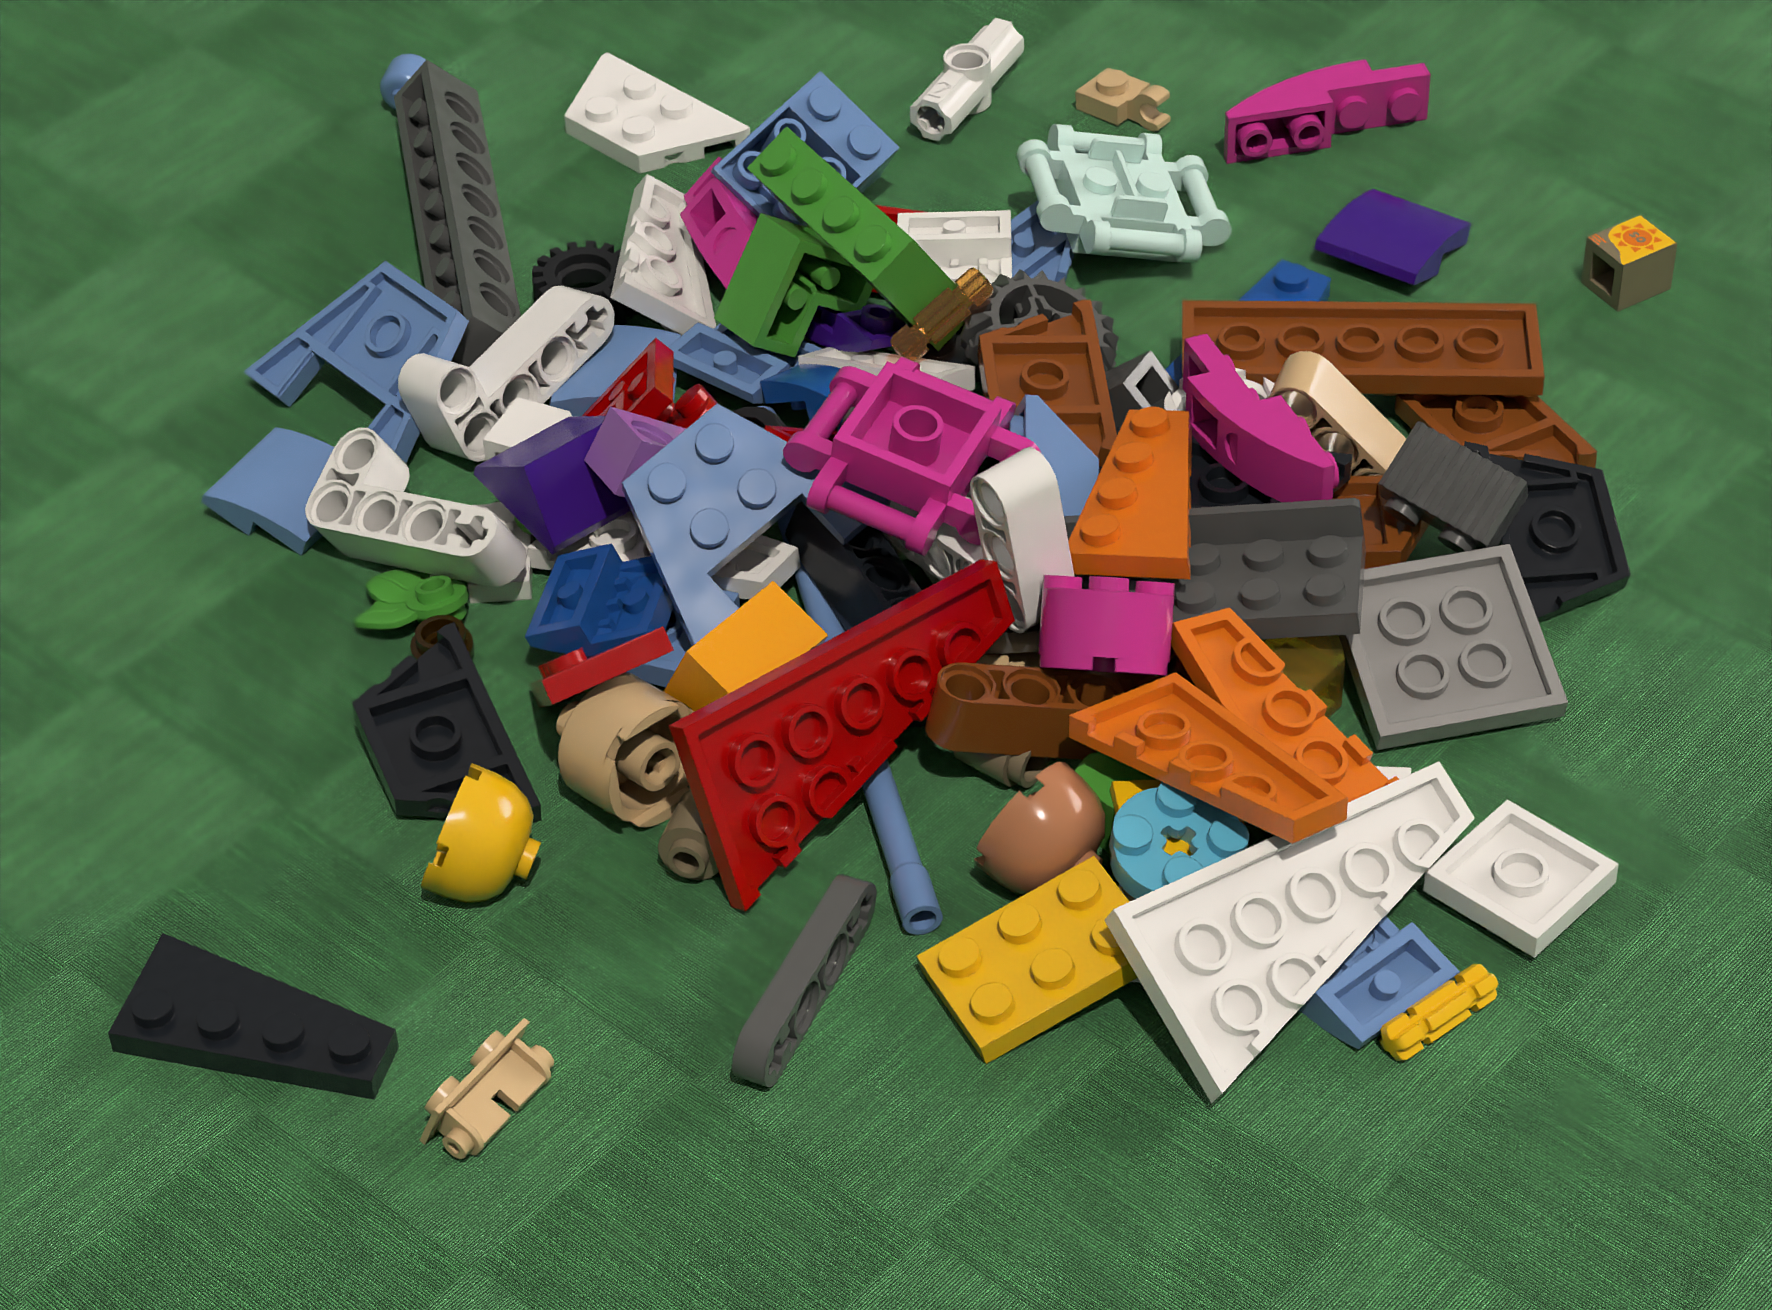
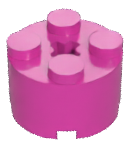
M1043 575L1038 654H1040L1039 667L1167 676L1171 654L1175 584L1136 581L1135 592H1129V579L1089 576V589H1082L1081 577Z

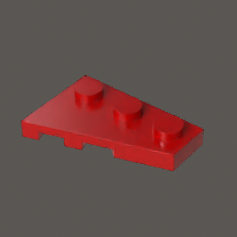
M664 626L589 658L586 657L583 648H579L538 666L542 679L530 683L529 686L539 707L553 705L670 653L674 649Z

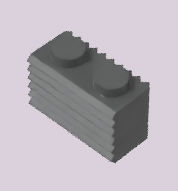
M1417 421L1378 483L1380 496L1387 500L1384 509L1389 514L1413 527H1416L1419 520H1422L1441 531L1438 540L1456 553L1498 546L1501 538L1505 535L1508 527L1512 524L1528 497L1527 482L1524 479L1515 476L1510 471L1504 470L1500 465H1496L1478 453L1472 452L1467 447L1461 446L1457 441L1449 439L1445 434L1437 432L1434 428H1430L1420 421Z

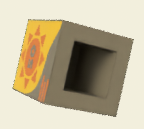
M1642 215L1586 237L1581 283L1617 312L1671 289L1677 242Z

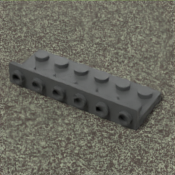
M1357 498L1191 508L1189 509L1191 580L1100 576L1129 579V592H1135L1136 581L1174 583L1173 622L1230 607L1260 639L1360 634L1366 556L1360 501ZM1080 515L1064 516L1068 540ZM1074 574L1075 577L1082 578V589H1089V576H1099ZM1040 623L1024 633H1017L1008 628L984 654L1038 652Z

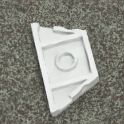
M608 52L601 55L564 115L566 134L640 174L665 168L672 163H687L704 159V147L730 142L735 148L750 135L749 126Z

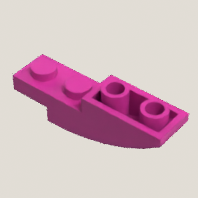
M1366 59L1309 71L1283 80L1244 99L1225 113L1224 160L1229 164L1331 148L1332 134L1427 120L1431 74L1424 63L1372 71Z
M718 156L684 195L687 206L680 213V216L697 248L727 289L758 217L711 173L712 168L722 160Z
M1208 334L1185 338L1182 385L1186 393L1185 411H1189L1192 436L1199 445L1240 480L1280 502L1333 499V489L1337 488L1339 484L1337 463L1333 455L1328 451L1325 452L1311 435L1306 420L1301 416L1298 417L1281 395L1260 400L1256 390L1248 388L1238 375L1232 359L1227 354L1223 355Z

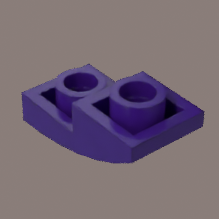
M869 304L863 306L861 310L841 312L818 305L805 337L820 345L840 351L863 352L915 342L917 331L896 317V313L892 309L882 305Z

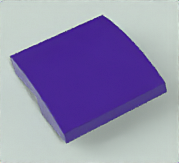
M1371 189L1356 197L1335 215L1317 237L1314 249L1416 285L1438 275L1444 253L1467 244L1472 223L1382 191Z

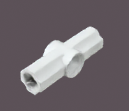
M995 18L989 25L983 26L969 43L958 44L945 51L943 55L944 70L910 106V122L921 131L923 137L940 141L946 134H951L967 115L983 112L990 107L992 103V87L1024 52V37L1014 29L1012 22Z

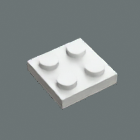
M1507 799L1425 872L1423 891L1535 958L1616 883L1619 864Z

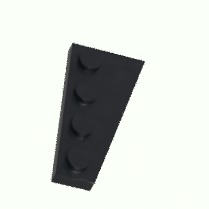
M164 933L159 938L108 1032L113 1052L375 1100L399 1049L396 1029Z

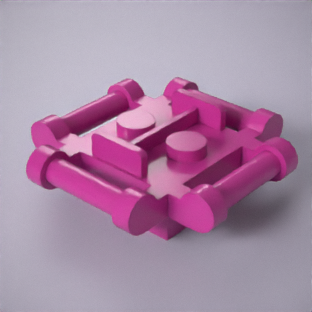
M900 357L895 364L887 361L877 376L852 366H844L839 369L830 382L829 388L831 393L803 431L794 433L783 449V456L792 468L801 472H811L815 469L820 470L808 493L806 501L808 508L823 514H827L830 510L905 541L906 549L925 556L930 550L937 531L943 523L955 527L959 535L967 542L981 545L973 502L966 498V495L970 491L972 478L978 474V469L987 456L1001 462L1027 447H1032L1041 453L1039 447L1033 441L1008 430L1016 410V403L997 396L993 401L920 371L919 363L905 357ZM855 407L833 438V442L828 440L849 409ZM846 481L915 510L919 514L915 518L841 486Z

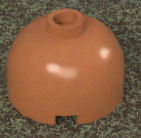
M1056 762L1037 774L1035 778L1044 787L1028 797H1025L1019 791L992 821L978 843L976 849L982 856L974 858L975 864L994 881L1011 892L1025 895L1092 856H1095L1102 865L1103 859L1096 854V851L1105 837V813L1098 795L1090 785L1065 762Z

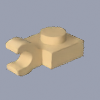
M1107 68L1075 91L1077 110L1117 126L1126 119H1130L1149 131H1158L1171 121L1170 115L1156 109V107L1170 98V92L1159 85L1150 86V83L1129 76L1121 70Z

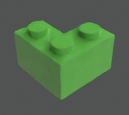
M760 213L714 319L754 347L795 358L818 305L841 312L861 310L865 306L873 287L811 228Z

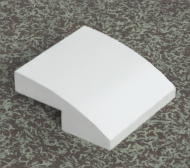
M1011 210L898 213L897 225L915 240L972 302L983 285L992 284L999 274L1012 278Z

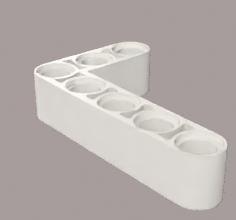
M1032 447L1022 449L972 478L970 492L981 545L967 542L959 535L955 527L943 523L937 531L930 550L925 556L906 549L905 541L882 532L894 549L940 581L980 559L997 561L1015 619L1008 628L1017 633H1024L1040 623L1043 575L1075 577L1056 475L1046 458ZM891 501L890 503L891 508L915 518L919 514V512Z

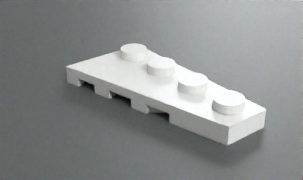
M646 174L633 192L610 298L660 323L666 331L678 333L681 336L698 322L714 329L716 322L703 255L697 248L680 216V213L687 206L684 199L685 194Z

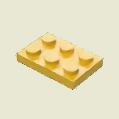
M1095 856L1088 858L916 956L922 973L985 1064L1138 978L1104 921L1113 909L1128 903L1129 900Z

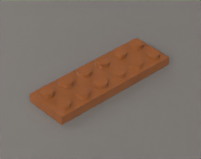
M1182 300V378L1184 339L1208 334L1223 355L1227 354L1232 359L1235 368L1246 370V379L1263 385V377L1275 384L1285 360L1291 354L1299 351H1311L1326 358L1361 394H1382L1387 396L1399 394H1438L1443 396L1501 395L1505 397H1517L1520 395L1543 396L1545 374L1536 303Z

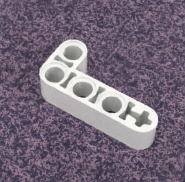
M562 285L553 286L470 367L424 353L415 354L409 358L401 368L398 377V389L402 400L425 441L430 447L475 462L485 461L483 438L517 397L544 404L608 339L614 326L615 314L613 306L604 297Z
M369 428L354 429L340 438L308 498L305 513L309 523L342 554L356 559L432 575H444L451 579L489 587H500L508 584L520 574L527 559L526 548L492 511L483 507L404 492L410 477L408 466L375 431Z

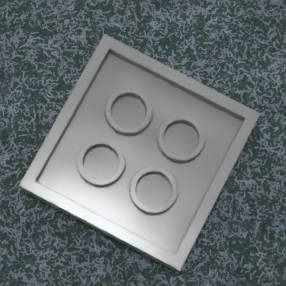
M1510 544L1365 569L1360 634L1338 636L1377 750L1565 715L1568 700Z

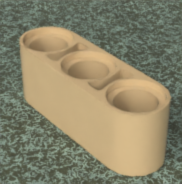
M1299 351L1291 354L1285 360L1268 398L1281 395L1294 413L1306 420L1311 435L1324 451L1353 454L1351 476L1384 475L1406 438L1320 354L1311 351Z

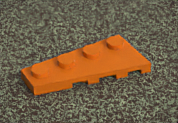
M1230 607L1172 623L1171 646L1195 686L1346 795L1348 802L1399 780L1397 776L1388 780L1370 761L1373 752L1355 734L1347 738L1325 716L1328 706L1311 689L1304 691L1298 688L1283 673L1285 663Z
M1176 672L1069 715V738L1292 844L1347 820L1348 797Z

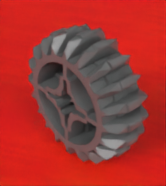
M1021 269L1012 278L999 274L992 284H984L982 289L977 292L973 303L969 304L963 318L965 324L961 332L962 340L960 346L965 349L964 364L972 365L976 368V382H982L977 356L979 335L1002 327H1015L1023 320L1042 313L1048 318V322L1071 315L1074 302L1087 300L1086 287L1074 290L1066 286L1065 276L1058 282L1048 280L1043 270L1036 277L1030 278ZM1091 301L1104 370L1106 372L1113 369L1116 365L1114 360L1117 355L1119 337L1113 333L1114 319L1102 315L1103 302Z

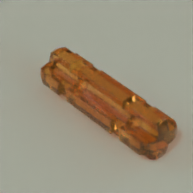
M969 268L955 281V284L958 286L953 291L949 287L945 289L913 318V321L916 323L909 328L906 324L891 337L890 343L900 357L917 362L929 351L926 346L929 342L932 341L936 345L971 314V311L968 309L971 305L975 304L978 308L992 296L994 289L988 279L976 268Z

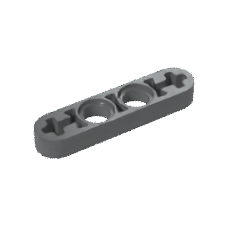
M844 874L837 875L831 882L739 1034L732 1059V1071L735 1077L769 1088L778 1081L871 923L877 896L875 884Z

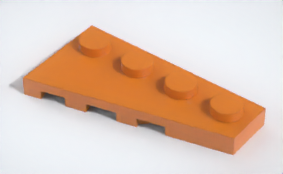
M1146 407L1140 410L1129 409L1068 540L1074 574L1191 580L1189 510L1191 509L1192 429L1189 411L1165 410L1160 407Z

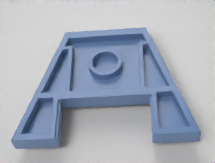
M384 261L243 372L288 407H291L325 362L385 405L368 428L375 431L407 463L420 430L402 400L398 389V377L401 368L409 358L415 354L422 353L452 361L469 321L458 310L387 261Z
M718 403L622 482L624 496L691 646L695 645L739 609L711 577L799 502L802 501L806 505L810 488L820 472L817 469L811 472H801L792 468L783 456V449L787 441ZM846 481L841 486L890 507L891 500ZM808 508L842 545L847 544L867 527L863 523L832 510L827 514H823Z

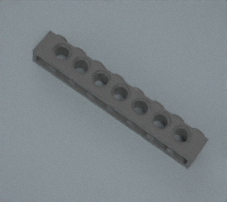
M426 59L397 92L394 100L425 288L458 310L469 321L451 362L470 367L521 317L478 92Z

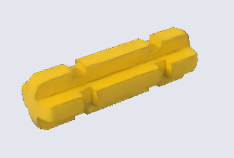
M1472 964L1454 976L1457 983L1453 980L1446 981L1408 1007L1406 1010L1409 1016L1406 1013H1400L1382 1025L1380 1029L1382 1037L1379 1042L1383 1050L1389 1052L1396 1061H1405L1424 1049L1421 1041L1424 1044L1434 1042L1472 1016L1469 1008L1471 1011L1476 1012L1495 1000L1497 997L1496 988L1499 984L1495 975L1488 973L1482 964Z

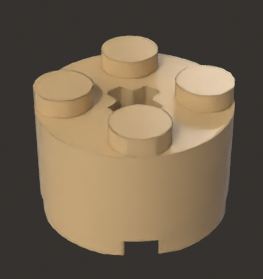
M629 672L600 683L589 691L580 702L569 703L559 714L556 730L561 736L558 762L563 780L575 793L622 821L632 822L639 827H651L671 818L682 795L691 790L687 787L689 783L669 725L695 711Z

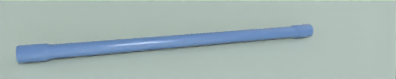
M757 406L764 407L776 414V412L768 406ZM795 507L777 521L783 542L787 544L789 543L785 532ZM800 561L801 567L794 573L806 613L828 634L824 641L826 642L845 632V629ZM886 759L862 785L891 875L890 886L903 927L910 934L923 935L932 932L941 924L943 914L929 872L922 865L888 759Z

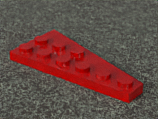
M980 559L669 725L732 908L747 911L761 895L758 888L778 866L786 868L802 851L799 843L823 818L832 819L895 751L898 746L894 741L913 720L922 721L928 715L940 670L952 663H976L1015 621L997 561Z

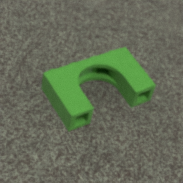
M787 126L747 167L803 226L811 228L830 245L937 351L965 324L963 318L969 304L973 302L913 238Z

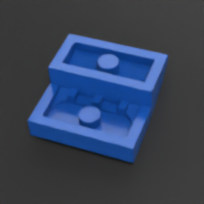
M612 543L557 556L525 634V639L531 647L567 654L583 648L586 656H594L662 626L666 630L674 605L652 556L623 562Z

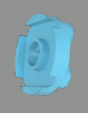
M1161 782L1157 788H1149L1132 796L1118 810L1114 817L1109 841L1112 855L1110 865L1117 882L1129 895L1137 899L1247 849L1249 833L1247 827L1237 817ZM1175 838L1187 842L1190 845L1189 850L1192 855L1188 856L1182 851L1175 852L1172 856L1164 851L1167 843L1166 839Z

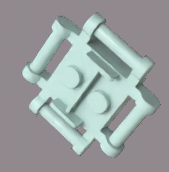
M1053 124L1049 130L1047 144L1041 140L1034 139L1024 142L1017 150L1016 158L1021 171L1030 177L1039 202L1036 212L1042 227L1051 232L1066 233L1073 253L1197 263L1201 256L1202 246H1218L1227 241L1231 235L1232 227L1227 215L1222 210L1217 209L1206 183L1208 172L1203 160L1199 156L1186 155L1176 163L1164 162L1161 155L1162 140L1159 134L1141 133L1136 138L1073 131L1071 125ZM1177 191L1187 192L1197 217L1186 215Z

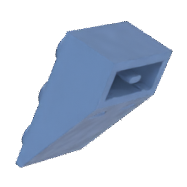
M819 71L715 165L711 173L758 218L760 213L802 225L747 169L786 126L861 193L881 176L900 147L831 80Z

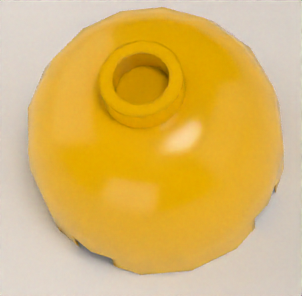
M473 763L471 764L468 775H465L440 832L436 842L438 844L436 856L433 863L429 862L421 882V888L442 897L465 903L482 902L501 894L511 882L513 875L527 879L541 842L530 838L534 815L528 798L513 782L493 771Z

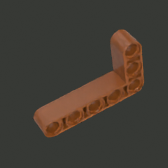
M1171 646L1167 675L1176 672L1195 686ZM964 662L952 663L944 666L938 673L925 730L928 737L936 745L957 752L1021 755L1031 751V756L1083 760L1089 754L1097 753L1098 751L1069 738V715L1165 676Z

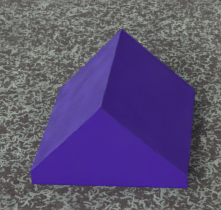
M606 416L567 417L475 467L474 476L552 555L631 511L626 498L615 495L584 461Z

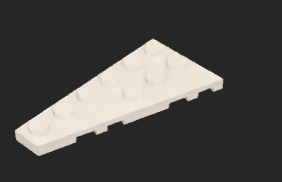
M1440 761L1348 802L1347 820L1293 844L1278 836H1273L1113 909L1104 919L1211 1103L1231 1085L1247 1065L1265 1048L1292 1016L1311 998L1365 939L1370 931L1389 913L1404 894L1475 819Z

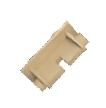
M523 1018L506 1036L502 1035L498 1030L493 1032L472 1056L469 1063L475 1068L461 1082L455 1077L450 1076L434 1092L424 1107L431 1114L420 1138L424 1145L439 1131L445 1136L442 1140L443 1145L452 1156L464 1159L468 1154H479L484 1146L508 1122L511 1116L492 1099L497 1095L515 1112H518L551 1079L550 1069L554 1066L552 1055L542 1046L534 1045L530 1048L521 1041L529 1024L527 1019Z

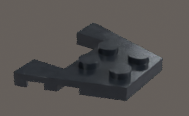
M1464 442L1463 446L1472 452L1478 453L1483 458L1489 459L1492 463L1500 465L1504 470L1512 472L1515 476L1521 477L1527 482L1528 497L1512 524L1508 527L1505 535L1501 538L1498 546L1510 544L1538 622L1625 588L1631 574L1602 469L1524 454L1523 459L1518 460L1489 454L1488 447L1485 445Z

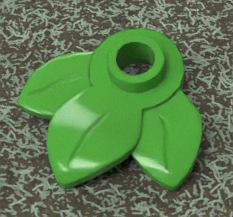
M407 570L383 572L370 578L365 584L367 593L376 602L354 619V625L357 628L395 629L415 620H418V624H420L425 619L437 615H449L461 620L467 613L465 603L469 598L466 585L461 580L451 579L444 575L437 576L423 572L417 574Z

